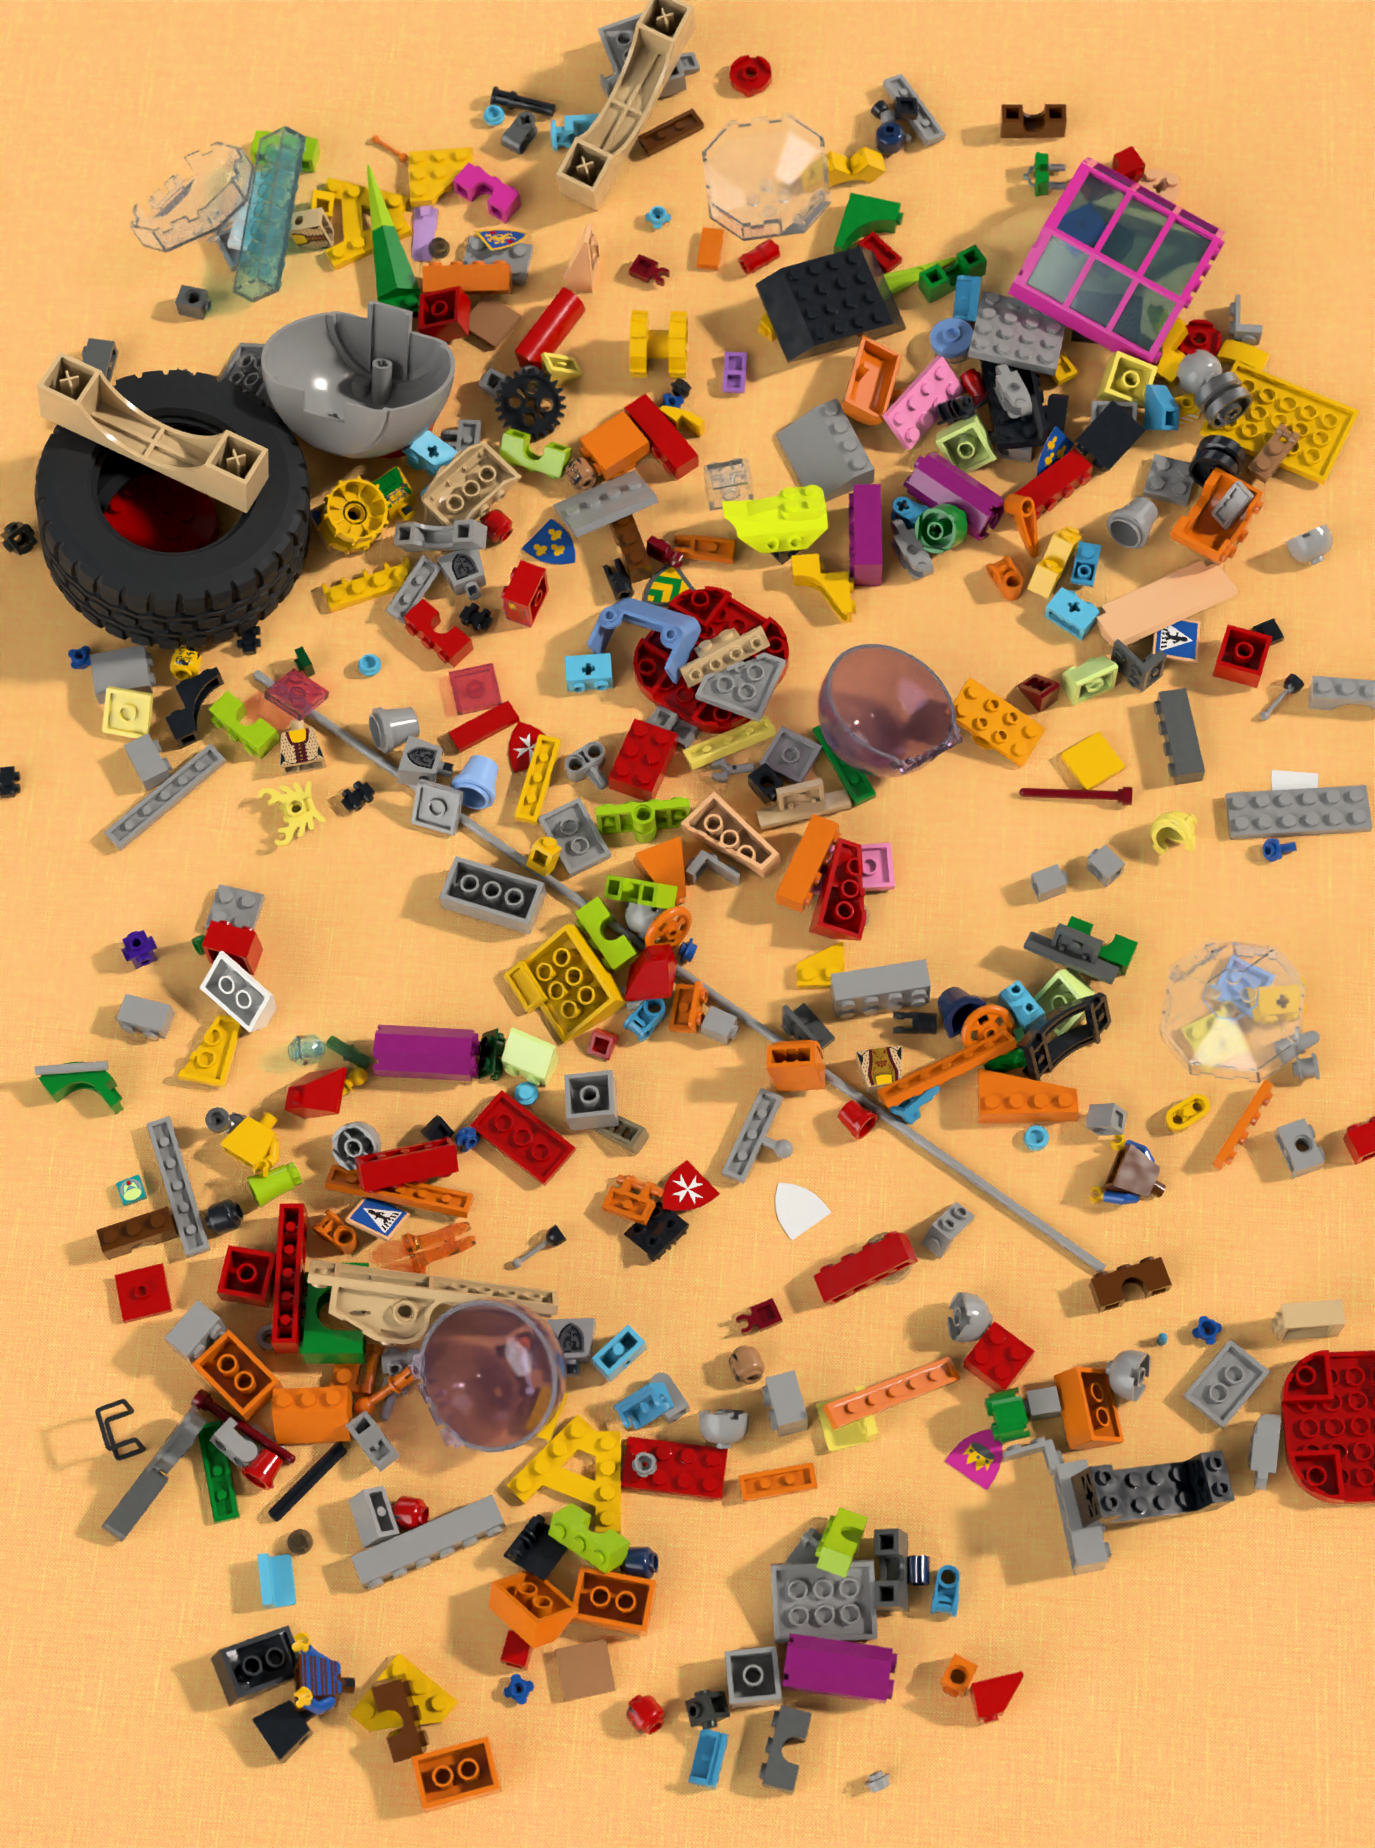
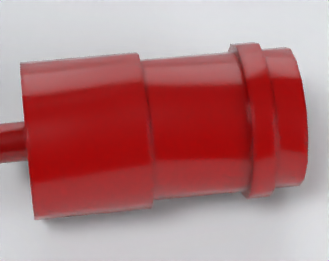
M768 239L748 253L742 254L738 258L742 270L747 275L753 274L764 265L767 266L779 259V245L775 244L772 239Z

